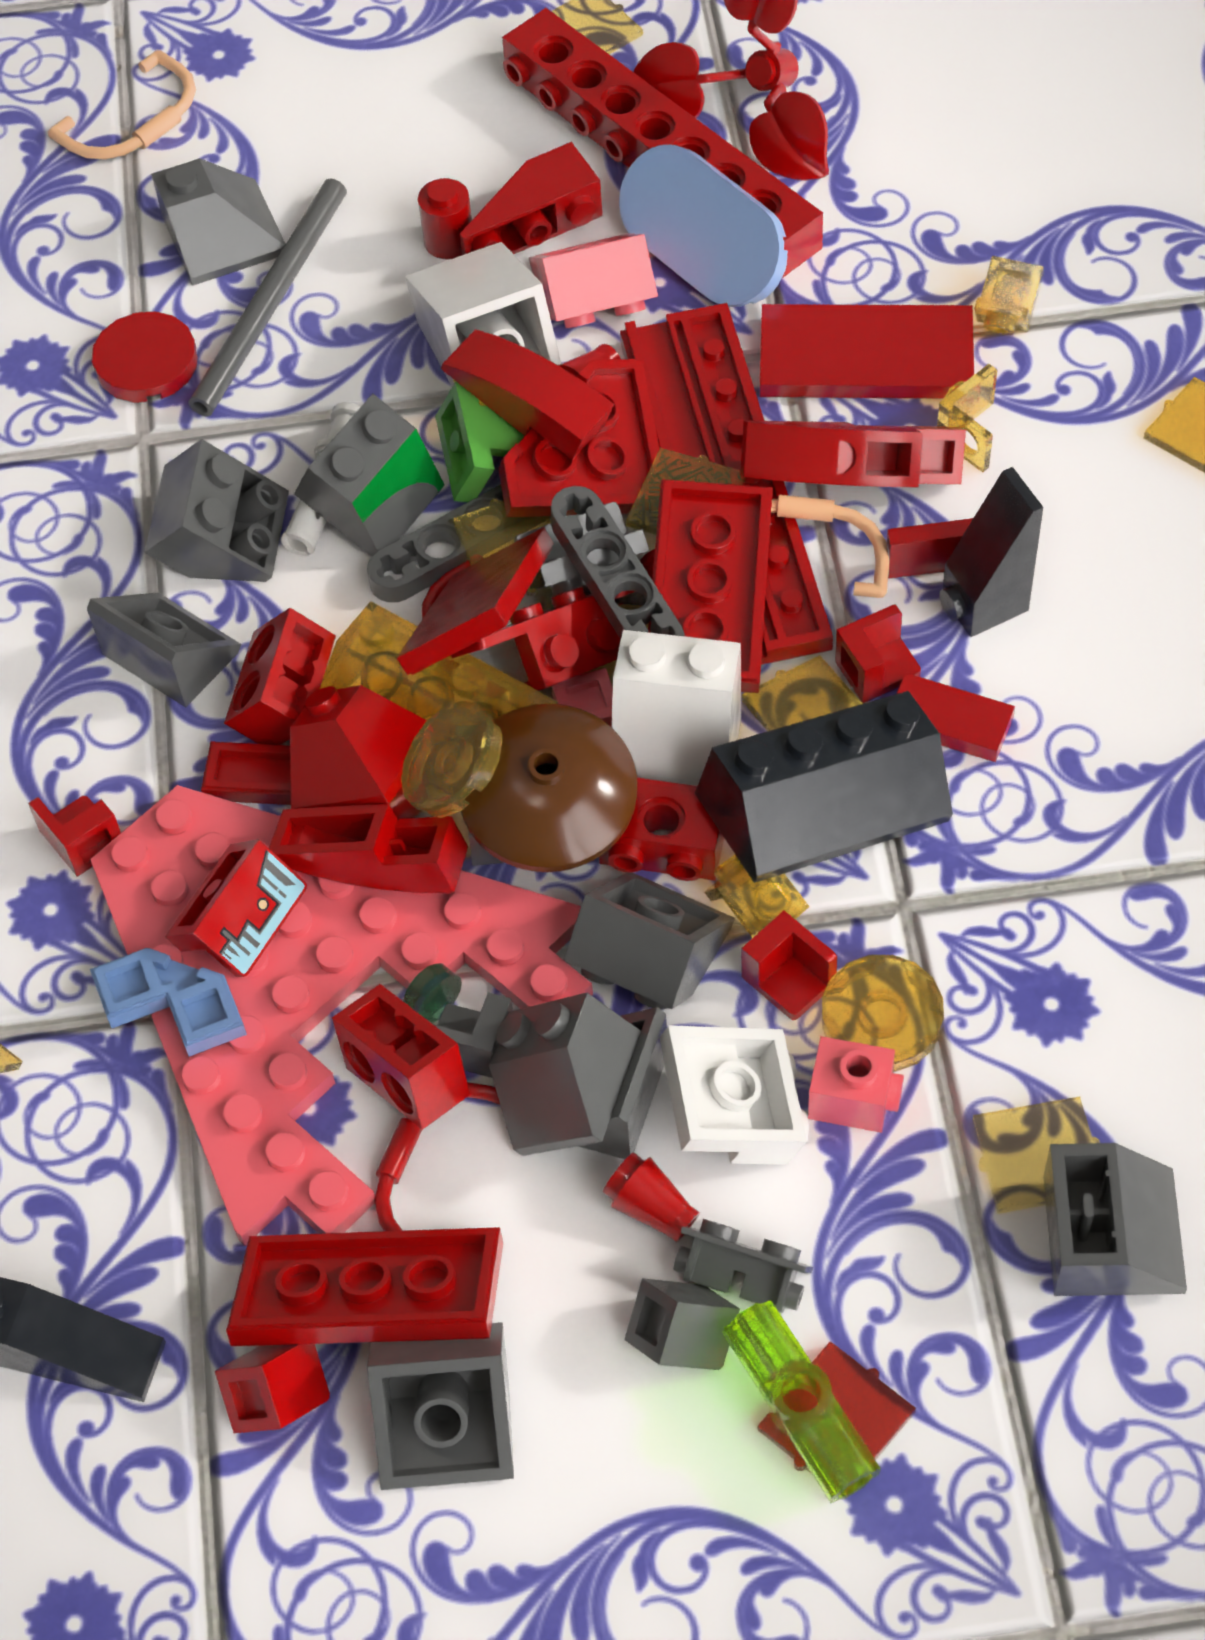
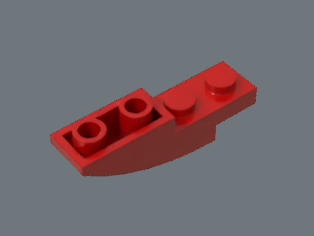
M744 420L740 476L798 483L919 488V484L961 485L966 430L960 427L877 426L854 425L849 422Z

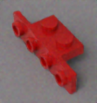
M579 587L551 597L554 608L543 611L540 602L515 610L510 618L511 624L452 654L451 657L453 659L480 651L514 638L532 691H537L617 660L621 640L593 595H585L583 587ZM623 591L616 595L614 600L636 591Z

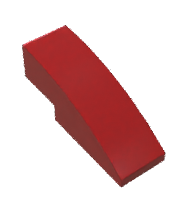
M477 329L459 345L441 366L442 371L524 436L531 429H534L571 460L581 452L605 425L614 406V403L559 365L525 347Z
M389 803L283 809L269 845V849L292 870L344 884L412 893H454L469 847L452 816L397 819Z

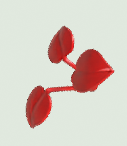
M724 0L725 6L732 17L737 20H749L747 26L749 34L766 48V50L754 52L747 60L744 69L699 74V56L696 50L687 44L679 42L663 43L654 47L640 59L633 72L696 119L704 106V93L700 84L747 78L749 84L756 90H771L764 100V107L767 112L754 118L749 128L750 144L756 158L768 170L790 179L812 180L829 175L827 162L828 128L824 112L819 103L809 94L799 91L786 92V88L791 86L797 79L799 72L798 61L791 51L781 48L780 42H773L762 32L764 31L769 34L782 32L792 21L797 9L798 0Z

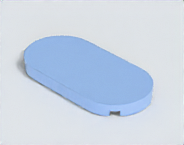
M676 145L656 146L645 151L632 163L620 189V215L628 233L645 235L649 252L705 297L718 304L727 303L729 307H742L749 303L755 304L768 297L774 291L785 272L788 251L784 250L783 237H786L783 225L772 211L701 156Z

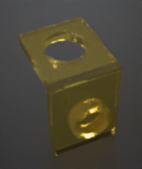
M987 364L966 382L960 381L948 391L945 398L939 402L937 426L960 427L971 434L977 444V450L972 449L965 443L964 459L982 473L990 465L993 434L974 419L994 403L998 369L991 364Z

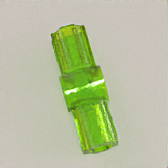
M771 1300L765 1303H756L737 1314L723 1328V1336L769 1406L774 1426L782 1434L788 1436L829 1502L832 1504L838 1500L846 1499L864 1488L867 1483L880 1474L881 1468L831 1393L832 1386L827 1374L819 1366L811 1362ZM794 1389H805L817 1398L818 1405L807 1412H796L790 1409L782 1398Z

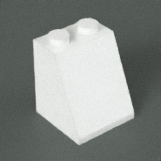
M502 242L405 276L417 322L441 366L475 329L504 338L535 352L557 365L561 364L542 283ZM445 373L451 386H453L456 381ZM479 400V404L481 406H486L483 402Z
M623 630L613 676L611 728L621 737L630 751L637 778L698 786L712 747L736 741L739 738L741 726V643Z

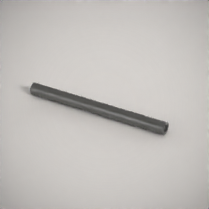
M328 178L324 181L192 394L188 403L197 414L206 417L211 416L345 198L347 190L340 181L333 178Z

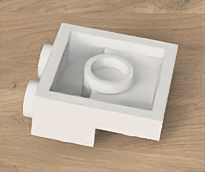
M668 1025L660 1036V1044L681 1151L728 1152L730 1164H788L808 1142L809 1125L805 1111L800 1109L795 1086L796 1064L793 1056L788 1053L783 1029Z

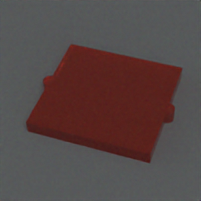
M830 1341L759 1423L757 1430L794 1459L793 1466L797 1471L806 1469L844 1499L916 1413V1407L879 1379L880 1374L877 1369L870 1368L867 1370Z

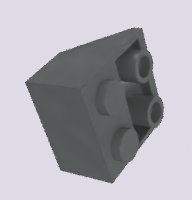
M200 439L164 465L144 553L189 578L266 582L273 576L289 490L207 441Z
M1117 1143L1050 1144L1043 1179L1054 1296L1186 1294L1187 1284L1173 1168Z

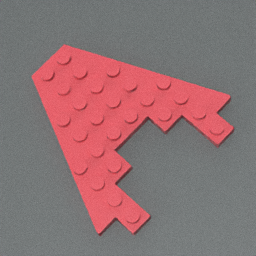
M177 785L90 859L127 955L150 948L170 955L171 960L196 969L204 967L221 973L225 976L247 1035L190 1057L187 1054L170 1007L152 1013L151 1017L238 1240L244 1246L248 1244L249 1236L258 1235L287 1206L294 1210L318 1233H345L375 1204L374 1191L296 1122L306 1110L336 1084L333 1073L298 1042L380 967L421 1002H424L465 963L505 997L511 998L512 1003L520 1009L583 993H589L593 996L592 983L556 954L571 939L581 909L580 905L461 870L454 893H412L379 890L344 884L293 870L307 883L306 891L246 977H236L205 949L181 952L165 936L230 844L259 839L269 848L280 818L279 815Z

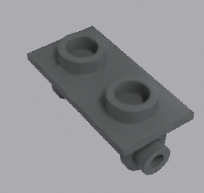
M703 1219L700 1230L682 1226L681 1233L695 1237L691 1248L684 1246L679 1248L674 1262L673 1270L683 1273L684 1281L694 1282L728 1293L736 1270L746 1274L739 1298L775 1309L780 1313H783L785 1308L798 1310L804 1286L794 1283L797 1271L812 1273L813 1270L812 1266L798 1262L802 1250L765 1238L761 1250L737 1242L740 1230L707 1219Z

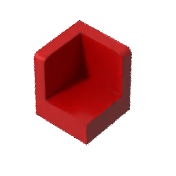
M895 604L836 629L835 663L862 704L899 688L905 672L919 677L921 674L920 665L901 639L902 612Z
M81 796L54 815L39 797L28 803L40 833L77 877L92 868L93 865L90 859L121 833L114 813L102 799L94 804L88 796Z
M785 910L741 948V977L791 1020H797L836 984V953Z
M315 1344L258 1346L215 1370L234 1434L282 1429L327 1402L330 1398L329 1388Z

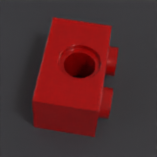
M637 778V800L632 819L620 839L608 851L599 856V863L628 873L644 870L669 874L683 881H695L698 879L716 881L724 837L695 795L697 786ZM661 829L672 831L671 833L666 835H656L652 833L656 830Z

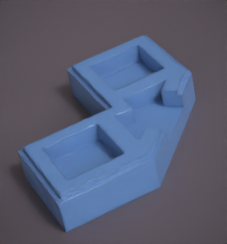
M150 948L142 949L90 969L112 1029L170 1007L189 1057L247 1035L226 978L221 973L204 967L196 969L171 960L170 955Z

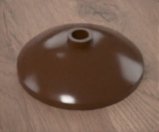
M547 703L534 704L511 710L499 716L475 736L460 763L457 778L458 803L464 823L471 835L483 849L495 858L511 866L529 871H564L595 860L620 839L627 829L635 810L637 773L626 744L603 720L589 712L572 706ZM549 763L554 765L557 770L550 775H542L536 771V768L541 764Z

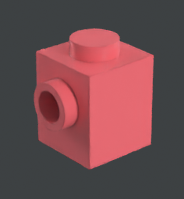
M821 1036L809 1089L808 1119L882 1133L886 1110L898 1112L904 1082V1075L893 1073L895 1049Z

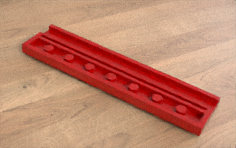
M722 303L666 314V322L636 327L635 321L625 322V330L620 331L621 348L625 359L643 360L661 458L665 459L662 463L670 459L663 466L664 471L676 462H681L683 466L691 465L689 467L692 469L671 475L673 480L694 474L701 469H706L684 481L702 474L709 483H714L716 479H711L710 477H715L719 474L723 479L715 483L725 481L728 484L773 487L772 499H779V495L788 496L784 481L740 476L744 420H765L728 304ZM681 463L676 465L677 468L669 470L668 473L670 474L689 467L681 468ZM665 474V479L670 480L669 477ZM702 477L697 478V482H705ZM771 513L761 665L833 650V634L796 518L777 517V513Z

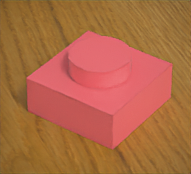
M606 668L580 674L551 686L555 704L582 709L600 718L610 727L612 726L613 687Z

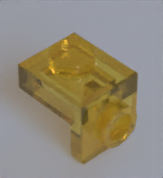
M992 255L981 297L977 298L974 307L977 322L984 323V329L1000 335H1013L1015 330L1028 333L1044 275V266Z
M735 854L713 871L718 880L704 891L711 902L722 898L752 938L783 910L796 919L810 907L785 874L754 883Z

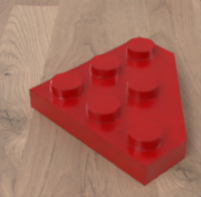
M642 359L590 360L579 372L577 378L614 403V406L605 425L573 460L534 429H531L503 457L498 470L506 517L551 516V504L554 496L562 489L571 486H581L592 490L604 505L616 502L619 505L621 514H636L638 512L637 509L642 507L640 503L645 495V513H649L648 499L660 498V496H649V494H660V492H650L649 490H660V487L648 486L651 484V480L654 485H661L658 480L654 481L652 478L664 472V468L662 466L656 471L657 467L663 463L661 461L662 458ZM665 474L661 476L659 479H665ZM652 502L651 513H658L654 507L656 504ZM574 509L568 510L566 516L576 515L577 513Z

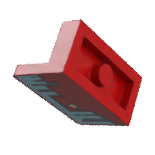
M259 839L230 844L168 931L165 938L181 952L205 949L234 976L246 977L306 891L307 883Z

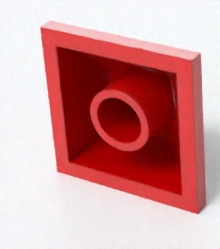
M362 685L336 689L334 686H327L315 691L306 699L305 708L290 726L291 809L390 804L438 735L435 725Z

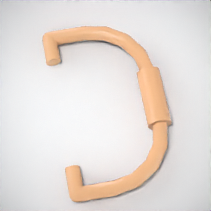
M156 50L139 62L138 66L143 73H147L158 64H161L181 79L184 90L180 100L174 106H167L135 130L130 139L120 144L96 147L87 146L75 141L65 134L75 126L70 116H66L48 130V136L68 151L87 159L106 160L127 155L138 148L146 149L182 121L181 116L191 106L196 93L193 75L183 64L163 51Z
M779 495V499H772L771 513H777V517L832 522L833 518L849 522L863 531L874 547V583L854 582L853 595L883 598L887 594L889 574L887 542L873 521L857 510L835 505V500Z

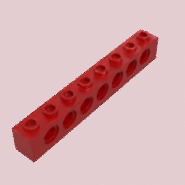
M544 8L502 37L503 68L509 80L516 86H522L537 97L547 110L555 111L571 123L580 135L588 136L604 148L614 161L622 162L630 168L632 163L641 154L653 147L660 145L680 146L701 156L772 211L782 223L786 237H783L784 250L788 251L787 265L782 278L822 249L823 212L549 9Z

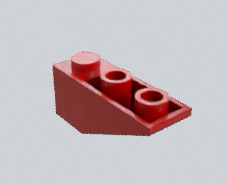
M572 141L527 160L460 233L462 255L502 242L513 254H516L532 246L540 245L546 240L576 227L584 226L590 221L603 216L600 179Z

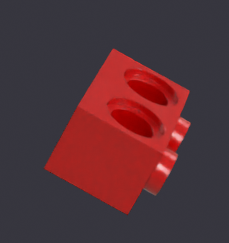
M288 608L253 632L224 724L258 744L281 745L290 739V726L305 708L306 699L321 687L336 635L292 608Z
M377 985L332 1017L346 1069L420 1129H425L470 1095L458 1043L383 985Z

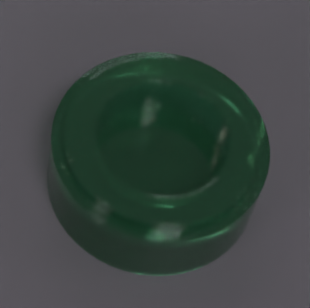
M442 963L430 965L422 970L410 983L403 1002L429 1022L434 1023L440 1019L443 1009L447 1004L455 1003L461 991L462 980Z

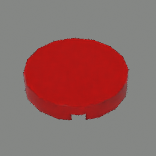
M156 311L136 312L115 320L101 331L93 345L92 364L102 388L115 398L139 403L148 402L147 397L160 394L161 399L175 394L190 381L197 368L196 343L188 326L175 316Z

